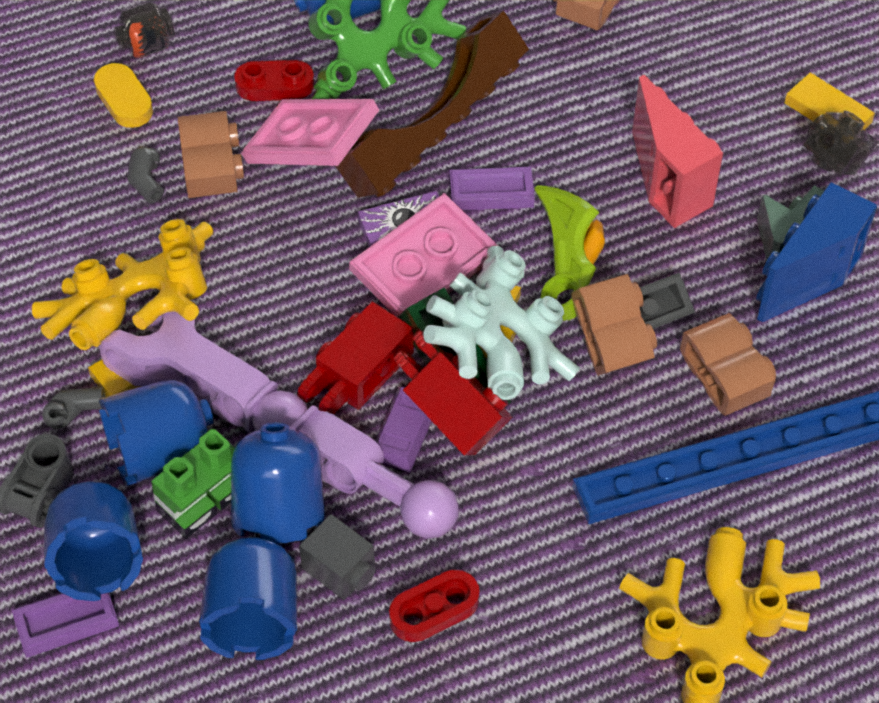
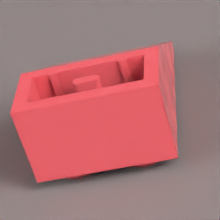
M645 75L640 76L632 134L648 201L676 228L713 207L723 152L717 142L712 138H708L694 124L692 118L687 113L682 112L668 98L661 87L655 86Z

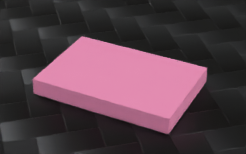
M282 99L245 146L241 154L247 164L338 166L379 112V108L374 99Z
M443 193L349 262V270L394 316L398 317L406 308L444 287L448 294L451 293L454 289L450 287V284L461 272L468 279L483 269V263L487 259V250L492 246L498 245Z

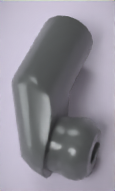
M141 146L130 155L127 180L148 203L152 204L159 201L164 194V189L150 176L151 170L157 168L158 165L154 162L160 161V156L154 148Z
M104 387L61 390L43 408L42 417L44 422L53 429H60L66 427L82 411L103 409L99 399L106 397Z

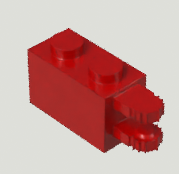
M372 301L361 313L357 312L351 316L344 330L333 341L329 340L322 345L316 355V368L298 387L297 396L305 403H308L326 388L329 392L322 398L319 404V411L335 414L346 402L359 410L400 368L393 359V356L400 349L410 355L414 353L413 327Z
M419 329L413 335V340L429 356L431 361L422 369L409 353L401 349L393 356L395 362L412 379L403 391L464 456L476 455L513 418L505 409L509 403L507 400H502L496 394H493L490 387L488 388L487 386L485 388L475 377L471 379L462 378L459 375L458 355L454 356L452 353L444 352L437 344L426 343L424 332Z

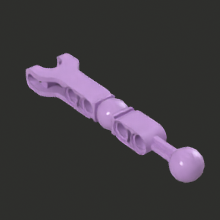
M167 312L159 316L147 327L152 332L150 335L136 336L122 330H116L101 342L99 348L103 363L111 371L134 386H146L160 381L176 380L183 382L191 388L198 400L206 399L211 412L230 424L243 427L249 433L254 429L255 431L259 430L264 424L280 422L287 424L289 428L307 434L319 448L323 481L347 494L356 492L362 485L367 486L400 507L403 523L414 535L423 538H438L453 528L459 516V506L455 493L444 483L434 480L419 481L413 484L382 465L384 462L383 451L376 441L333 414L319 411L314 405L307 409L306 403L296 394L277 391L278 384L270 381L261 371L200 335L195 329V319L188 321L176 312Z

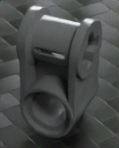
M43 434L33 438L26 445L12 472L0 486L1 514L6 515L11 512L29 519L30 524L34 527H44L49 505L59 492L66 489L74 475L67 449L59 437ZM56 460L55 463L49 466H42L48 461Z

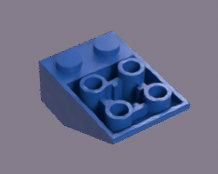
M832 182L821 197L815 194L805 209L803 215L805 219L801 224L796 222L792 224L785 236L782 251L780 253L773 251L764 265L762 274L767 276V278L761 285L756 300L761 302L757 320L761 322L767 321L842 286L862 258L877 204Z

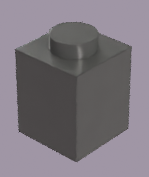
M332 514L299 545L302 569L342 600H345L355 589L358 591L362 590L374 576V545Z

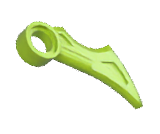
M538 185L534 187V190L549 218L553 237L555 276L545 283L541 291V299L545 296L557 299L558 295L565 290L572 289L575 291L578 288L588 286L594 275L596 267L586 257L584 239L590 224L599 212L590 203L577 195L562 189ZM571 297L568 302L561 304L564 309L563 321L577 317Z

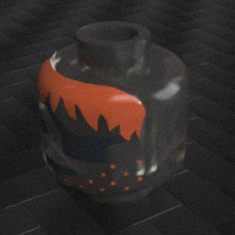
M151 1L122 10L119 15L120 26L114 27V34L120 49L128 48L135 58H143L165 51L170 45V38L175 37L173 23L165 7L159 8L157 4Z

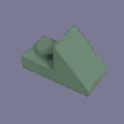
M814 185L803 198L797 196L788 208L767 195L762 196L757 223L766 260L773 251L779 253L782 251L785 236L794 222L798 224L803 222L805 219L803 215L809 201L815 194L821 197L824 190Z

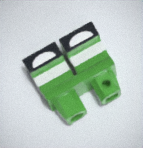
M210 429L201 436L199 444L180 458L174 457L165 464L163 472L152 480L156 511L185 539L218 514L217 508L222 511L231 503V462L234 447L216 429Z

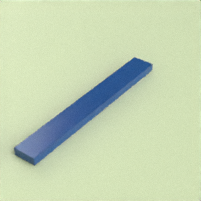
M879 391L573 479L572 487L588 524H593L879 440Z

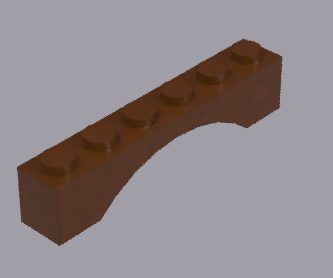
M504 10L481 17L457 39L454 61L448 80L438 98L425 113L410 124L399 129L378 128L363 132L341 163L335 166L357 198L374 194L376 197H381L392 190L396 185L394 179L401 172H407L418 165L422 160L420 154L426 148H431L444 140L447 136L445 130L451 124H456L465 119L472 112L470 106L476 100H482L496 89L494 83L500 77L511 74L520 66L518 60L529 48Z

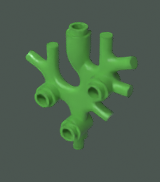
M326 0L323 6L311 14L308 25L310 32L317 39L334 40L338 46V54L334 61L320 70L317 78L318 82L314 86L317 92L312 99H338L340 94L354 86L357 72L362 69L372 70L383 89L394 84L397 81L387 63V55L392 49L404 59H412L417 56L434 70L440 64L443 57L430 47L432 34L459 39L466 32V26L446 20L443 17L442 11L450 0H430L420 16L416 18L411 17L407 12V6L411 0H380L381 22L379 26L374 30L364 31L356 26L350 15V6L353 0ZM327 15L334 19V25L327 21ZM412 34L417 37L418 44L413 41ZM336 71L343 75V82L337 79Z

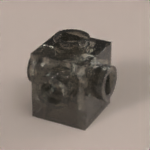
M844 110L843 113L826 112L817 117L809 127L808 134L810 136L803 146L813 153L811 159L821 168L827 171L834 170L839 175H855L879 141L862 129L865 123L859 117Z

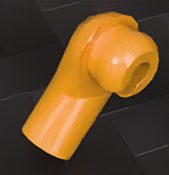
M597 219L590 224L584 239L586 257L593 265L605 245L604 227Z

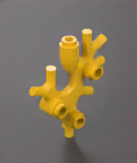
M174 219L164 223L160 227L161 233L158 236L163 252L142 262H138L127 253L119 254L115 264L123 273L111 280L109 279L106 267L99 264L98 260L88 259L78 263L74 267L75 273L72 278H65L61 287L64 294L72 296L58 300L33 302L32 315L35 319L50 318L41 326L42 334L46 338L53 340L72 323L69 337L75 346L81 350H88L92 346L98 347L122 323L126 313L127 299L133 294L147 289H158L160 292L132 317V321L137 328L145 330L159 316L167 312H176L188 321L194 320L199 314V308L190 300L201 296L207 290V284L200 265V252L205 248L204 242L213 235L212 227L207 222H201L194 229H191L181 219Z
M721 527L715 531V534L711 535L705 560V574L708 587L720 606V615L714 623L708 625H698L689 621L679 608V595L685 568L684 561L677 558H669L666 561L663 582L656 587L646 584L630 573L622 580L619 589L642 603L649 612L645 619L641 640L645 652L656 659H668L674 656L677 651H681L690 659L691 665L686 671L681 690L683 703H719L725 684L723 671L731 664H739L761 678L766 674L772 661L756 652L746 640L748 631L759 637L773 636L781 627L803 632L807 631L810 613L787 608L785 596L796 592L820 589V577L817 570L800 573L785 572L782 569L785 549L784 542L777 539H770L766 542L760 583L755 588H749L741 581L746 552V542L743 540V534L731 527Z

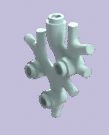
M492 246L487 250V259L483 263V271L476 278V284L461 272L450 284V287L461 295V298L455 305L436 295L430 298L426 311L443 319L444 327L428 325L424 330L425 342L452 348L458 355L459 375L465 379H471L477 375L476 344L481 346L487 353L488 388L490 387L493 394H496L502 400H509L515 398L524 386L523 365L518 350L502 333L500 325L516 332L517 336L527 345L530 353L532 381L534 383L545 384L549 381V366L570 381L579 371L580 367L562 354L550 340V335L563 321L564 309L556 299L545 296L543 299H536L527 310L520 308L514 301L510 291L524 277L525 262L520 255L511 250L504 252L501 247Z

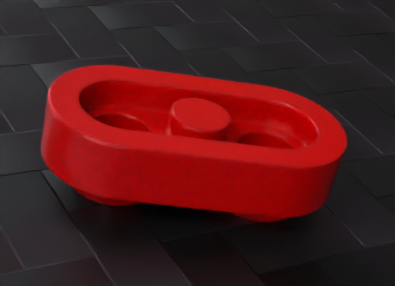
M299 60L250 61L239 66L234 74L236 92L240 97L249 101L303 99L309 96L314 89L313 69L307 63Z
M449 570L402 592L394 598L389 609L390 627L393 633L404 641L419 642L469 618L475 613L479 605V585L469 573L462 570ZM451 596H459L463 601L459 604H452L447 599ZM411 616H416L422 621L416 625H411L405 620Z

